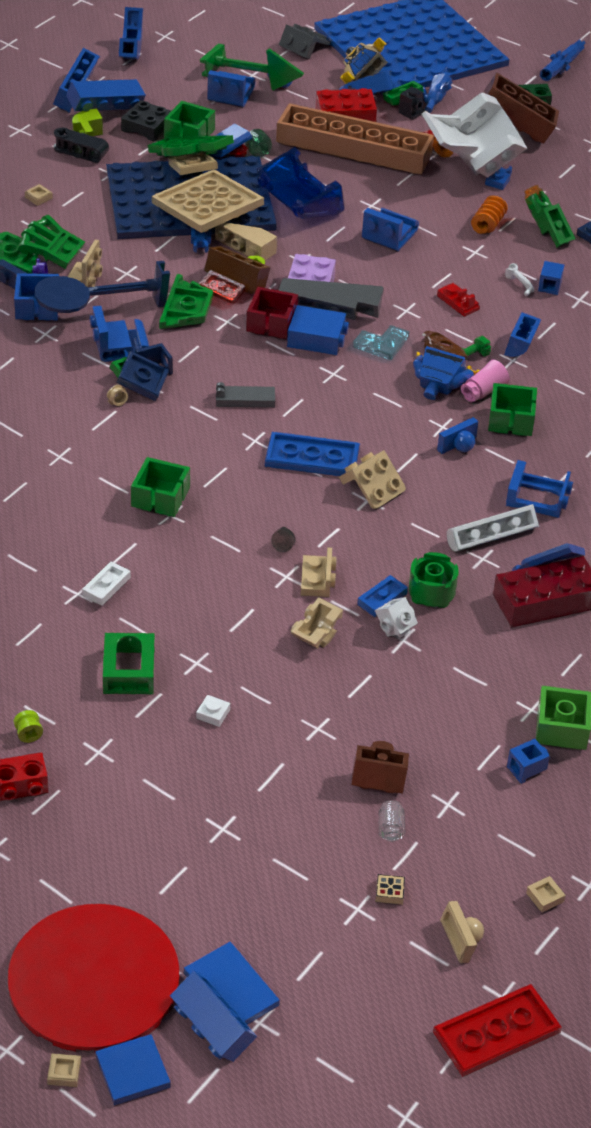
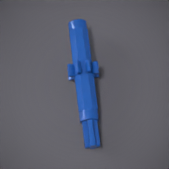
M579 39L562 52L559 50L556 54L553 53L550 56L552 61L540 71L541 79L549 81L558 73L561 75L564 71H568L571 68L568 64L585 48V41L581 42Z

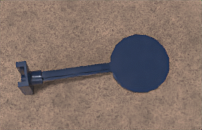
M156 261L153 279L95 287H86L77 279L67 276L48 277L40 281L35 287V299L47 310L57 313H72L86 307L90 296L146 290L147 292L152 291V296L158 307H165L170 271H164L165 261Z

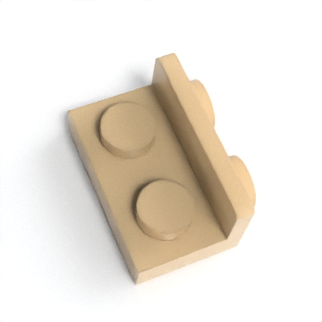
M327 547V557L303 555L302 596H330V587L335 588L336 573H331V571H336V557L332 556V548Z

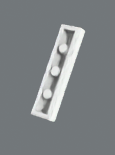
M533 504L450 528L447 530L448 544L453 551H460L539 527Z

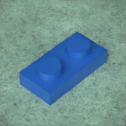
M390 575L358 597L357 605L373 617H376V609L393 599L403 598L408 593V587Z

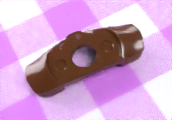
M428 330L422 334L425 337L421 341L425 342L424 349L428 346L465 357V362L466 358L469 357L464 349L438 332Z

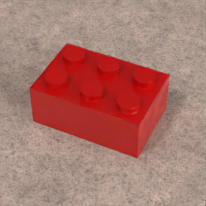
M325 89L316 91L315 109L376 122L377 107L372 89Z

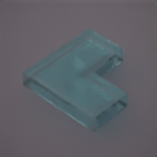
M390 325L385 333L379 336L362 330L354 340L353 347L392 360L409 338L410 331Z

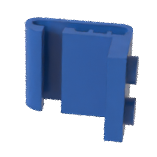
M210 70L208 73L207 99L244 107L255 88L256 78Z
M367 208L363 214L362 238L399 251L417 232L419 221L385 208H381L380 212Z
M93 306V315L89 316L90 327L93 328V339L97 344L99 356L103 362L116 361L127 357L130 351L135 353V350L149 346L144 324L141 320L134 319L135 329L127 330L125 320L105 322L102 307Z

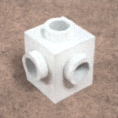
M406 597L393 599L375 610L380 626L387 636L397 635L398 638L403 637L411 632V627L418 624L415 612L409 605Z

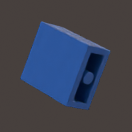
M297 305L288 329L287 347L337 355L339 347L343 348L345 335H347L349 329V322H346V313Z

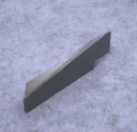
M283 278L279 291L298 294V305L342 312L346 313V318L356 320L358 312L376 318L379 317L384 287Z

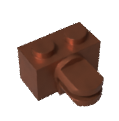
M374 741L371 747L357 745L351 785L363 789L371 788L388 793L403 794L409 753L394 751L393 745L386 741Z

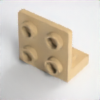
M94 240L83 261L76 262L68 276L82 282L86 287H95L97 278L102 275L103 266L100 265L102 248H100L99 240Z

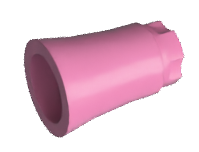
M490 360L478 373L461 386V392L470 403L481 400L492 393L493 383L509 384L508 371L499 361Z

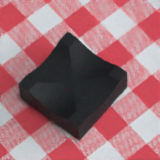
M140 100L121 118V131L126 133L136 132L155 142L164 130L165 117L172 110Z

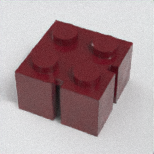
M257 287L247 309L246 331L265 335L266 332L269 333L268 336L287 339L288 329L298 305V294Z

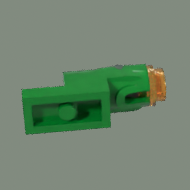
M534 185L524 191L525 202L541 234L550 233L556 248L571 243L576 239L559 203L552 206L548 196L542 188H539V185Z

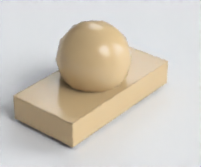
M458 901L448 902L440 920L460 963H469L477 943L483 938L484 926L477 918H465Z

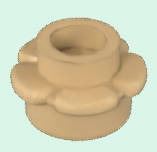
M114 385L107 393L108 402L116 406L125 404L128 399L126 389L122 388L121 385Z

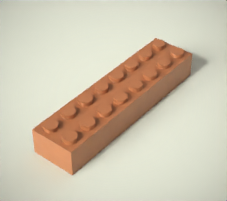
M289 103L277 122L276 142L287 146L300 147L304 150L309 149L322 154L327 153L340 158L354 159L358 162L372 163L376 166H385L394 170H403L412 174L422 175L432 156L434 135Z

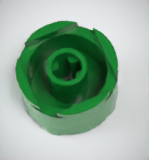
M429 552L425 553L422 558L417 559L416 557L412 561L408 590L413 603L432 607L437 606L439 608H446L449 605V602L453 600L456 594L459 573L457 564L455 563L454 565L450 561V557L442 553Z

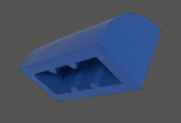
M521 312L509 338L504 355L516 357L524 354L533 340L541 319Z

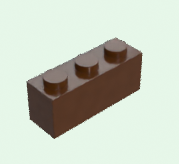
M218 246L209 248L204 271L211 274V277L214 279L226 280L228 285L240 286L244 288L245 292L255 294L257 287H266L271 267Z

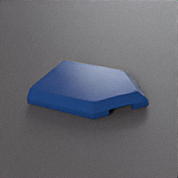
M234 123L215 135H233L234 143L227 145V149L217 150V153L209 155L214 158H221L252 139V135L248 130Z
M566 543L525 558L521 562L522 565H516L512 571L585 556V549Z

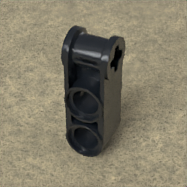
M64 127L54 130V136L56 137L54 150L58 153L98 163L109 151V144L102 138L72 131Z

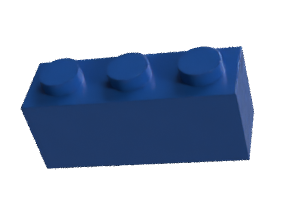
M193 971L170 995L176 1002L174 1006L176 1011L185 1019L189 1018L192 1021V1030L200 1038L208 1040L211 1044L208 1047L209 1050L220 1060L226 1058L234 1062L258 1037L208 978L196 971Z

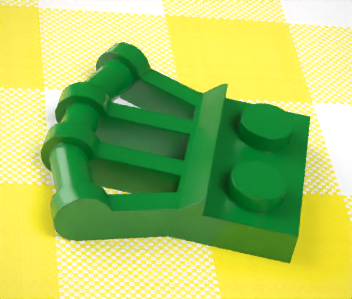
M45 215L41 220L31 221L28 228L22 231V241L19 243L18 250L23 254L31 252L41 255L46 262L50 260L66 269L82 250L85 241L64 230L50 215Z

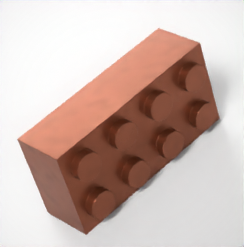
M496 72L484 89L485 94L497 99L515 128L520 132L530 135L534 141H540L544 144L556 128L559 110Z

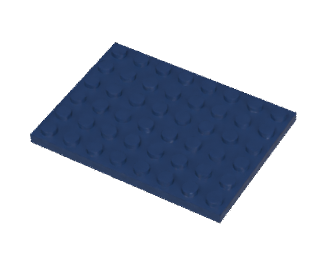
M260 156L213 158L218 164V169H215L216 171L264 197V205L244 213L240 217L226 221V223L275 231L277 223ZM169 161L106 164L117 239L191 235V226L154 205L151 196L211 170L180 175L169 165ZM215 227L212 228L211 234H215Z

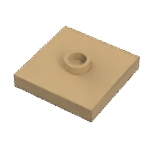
M205 151L195 155L186 154L168 158L169 165L180 175L218 169L217 161L209 154H206Z

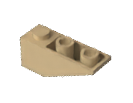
M226 222L215 226L216 240L248 257L254 255L267 260L276 254L277 236L262 228Z

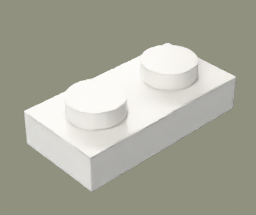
M110 562L82 589V596L102 606L131 578L130 570Z

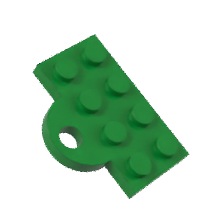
M233 135L167 137L147 146L148 152L156 153L157 156L200 154L201 151H205L206 154L217 153V150L227 149V145L234 143Z

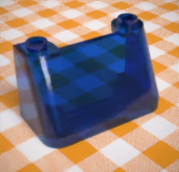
M295 147L257 168V182L260 187L270 192L288 207L296 217L307 219L335 216L344 211L342 185L335 180L325 186L308 172L307 163H301L298 158L301 152Z

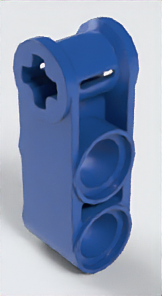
M388 70L341 86L339 90L366 88L372 89L374 95L377 92L381 93L394 88Z

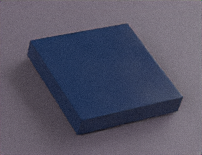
M130 351L116 383L156 402L169 369Z

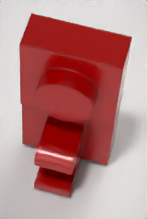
M451 283L437 291L438 298L464 317L480 310L479 302L475 300V295H468L466 288L462 290L456 284Z

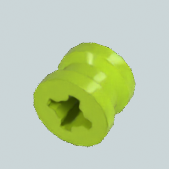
M25 710L15 716L13 723L17 729L20 741L30 743L42 736L43 727L39 723V716L35 711Z

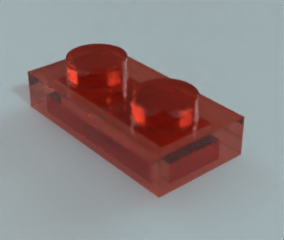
M212 270L199 283L200 286L213 290L214 296L231 304H234L245 292V285Z

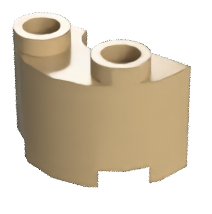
M318 597L314 604H310L304 614L306 618L294 623L291 628V634L317 649L319 645L325 647L337 632L333 627L339 618L342 619L343 610Z

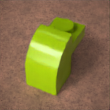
M97 108L81 111L74 115L72 119L73 131L85 133L93 137L103 135V121Z

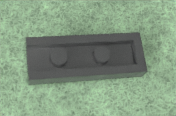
M218 382L216 384V407H275V387L225 386L223 382Z

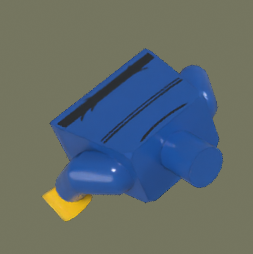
M428 346L425 348L424 355H420V352H417L416 359L413 361L415 375L420 379V386L426 388L423 395L429 400H435L438 392L446 395L450 394L453 389L458 388L480 371L471 370L472 366L470 365L466 369L465 357Z

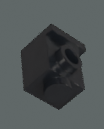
M410 87L400 94L399 114L412 120L422 115L425 109H422L423 92L414 87Z

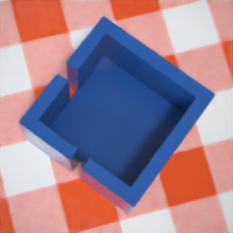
M17 273L14 295L15 319L34 320L35 317H39V320H58L57 312L47 310L36 301L34 291L40 281L48 277L59 276V274Z

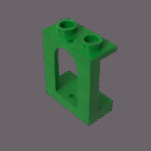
M105 633L103 694H154L155 633ZM116 653H142L141 670H116Z

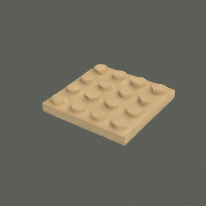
M215 169L151 196L154 205L201 233L264 205V197Z

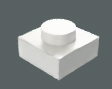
M207 695L197 710L196 719L220 727L230 711V703Z

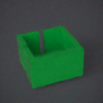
M182 100L164 119V139L167 137L210 136L215 131V110Z
M493 383L488 431L497 433L512 431V434L532 436L537 388Z
M146 457L131 485V507L147 511L155 509V513L175 517L190 489V467Z

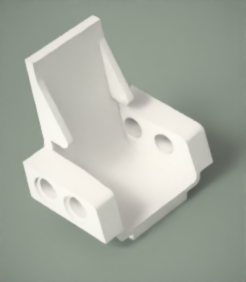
M480 93L452 115L430 114L427 111L422 113L439 144L458 154L476 176L482 174L489 177L528 149L497 99L488 94Z

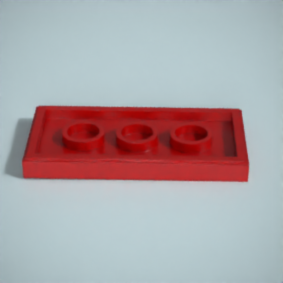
M529 984L434 1026L433 1033L461 1076L464 1077L561 1033L562 1026L533 985Z

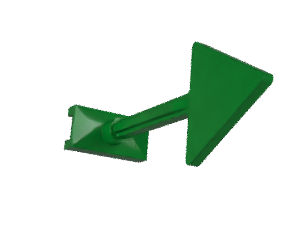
M219 43L200 59V63L205 64L206 70L202 72L204 77H208L210 70L216 71L219 67L224 68L225 66L264 72L270 76L272 90L302 77L304 72L270 48L266 50L268 65L226 58L225 44Z

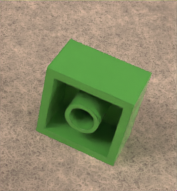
M541 686L536 726V740L538 743L587 750L591 731V692Z

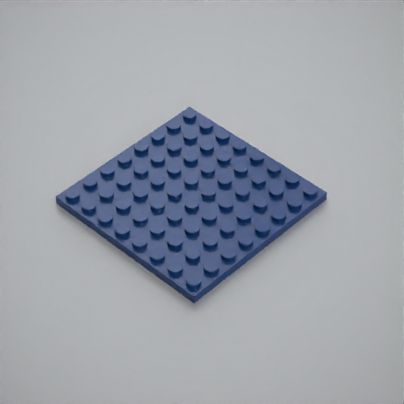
M399 0L398 2L383 4L382 6L371 7L362 11H354L350 14L339 15L314 23V29L318 33L327 36L326 40L330 41V45L344 58L347 57L346 50L349 47L355 48L359 43L365 45L373 44L380 37L387 43L380 54L388 63L378 73L389 70L393 88L411 81H415L427 88L431 86L432 78L437 74L445 73L450 75L453 81L509 66L510 59L444 0Z

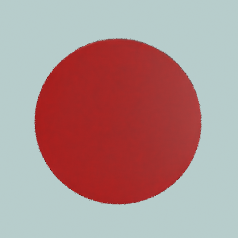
M110 904L77 905L57 911L42 919L19 941L12 954L8 968L9 996L20 1021L37 1037L41 1036L52 1042L53 1046L74 1052L77 1049L94 1050V1053H96L98 1050L149 1035L161 1024V1020L168 1011H171L175 1001L170 995L179 986L180 979L176 951L163 930L138 912Z

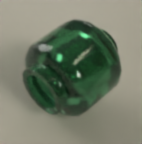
M251 130L252 139L245 142L248 151L255 157L267 155L272 148L270 137L264 130Z

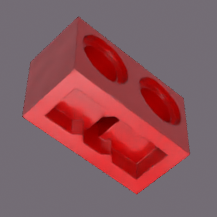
M42 752L0 759V801L49 793L48 775Z

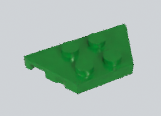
M7 231L0 233V260L3 259L22 271L33 274V265H36L39 255L31 252L27 254L21 253L18 250L19 243L22 241L21 237Z
M177 274L159 321V329L205 323L213 300V290L202 287L195 281L188 283L183 280V275Z

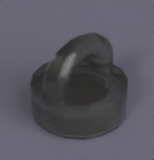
M285 526L277 529L271 537L272 546L279 552L289 551L296 542L294 533Z

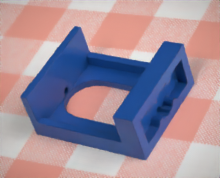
M517 460L508 487L505 506L521 508L533 504L535 513L559 518L561 510H566L569 496H566V494L571 495L573 482L569 481L571 472L567 471L565 481H559L525 473L526 462ZM521 486L554 493L559 496V502L555 505H547L520 499L518 495Z

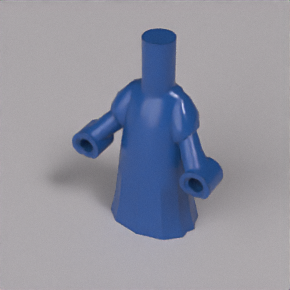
M442 73L433 76L428 94L425 87H423L424 102L427 104L425 111L431 113L434 106L441 102L446 92L452 88L453 82L450 75Z

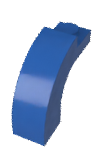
M125 7L123 36L119 41V58L139 59L143 35V8Z

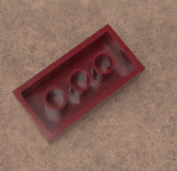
M580 556L496 574L493 596L511 628L590 611L591 567L585 557Z

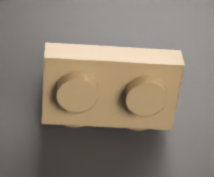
M385 450L375 455L372 452L360 458L362 463L359 465L356 462L344 468L346 473L339 476L343 485L355 479L373 509L379 508L406 489Z

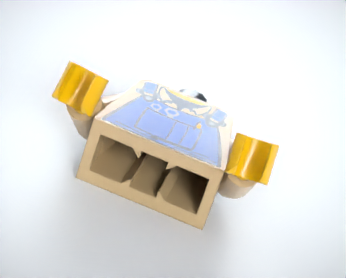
M379 37L373 44L365 45L359 43L355 48L349 47L346 50L347 57L343 61L346 67L344 69L345 73L340 77L341 80L347 84L353 82L354 79L357 80L377 74L388 63L380 54L387 43Z

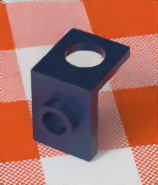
M163 343L135 350L136 354L157 364L161 363L165 368L169 369V375L173 374V358Z

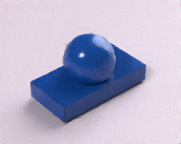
M473 417L440 432L437 450L441 454L454 448L460 452L472 450L476 443L475 438L477 437L479 421Z

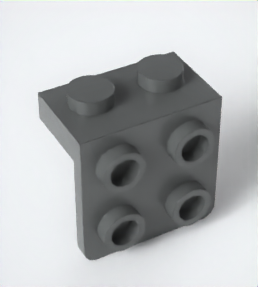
M294 23L293 26L286 24L278 45L310 59L316 42L330 45L331 42L326 40L327 36L318 32L315 33L308 27Z

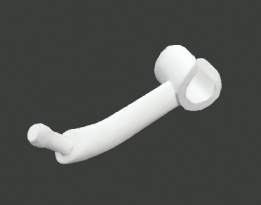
M515 263L510 264L509 268L505 271L506 278H517L527 289L524 292L525 296H528L530 292H534L531 282L518 271V265Z

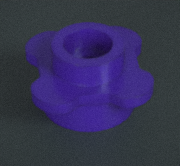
M38 258L36 265H33V274H48L47 263L40 262Z

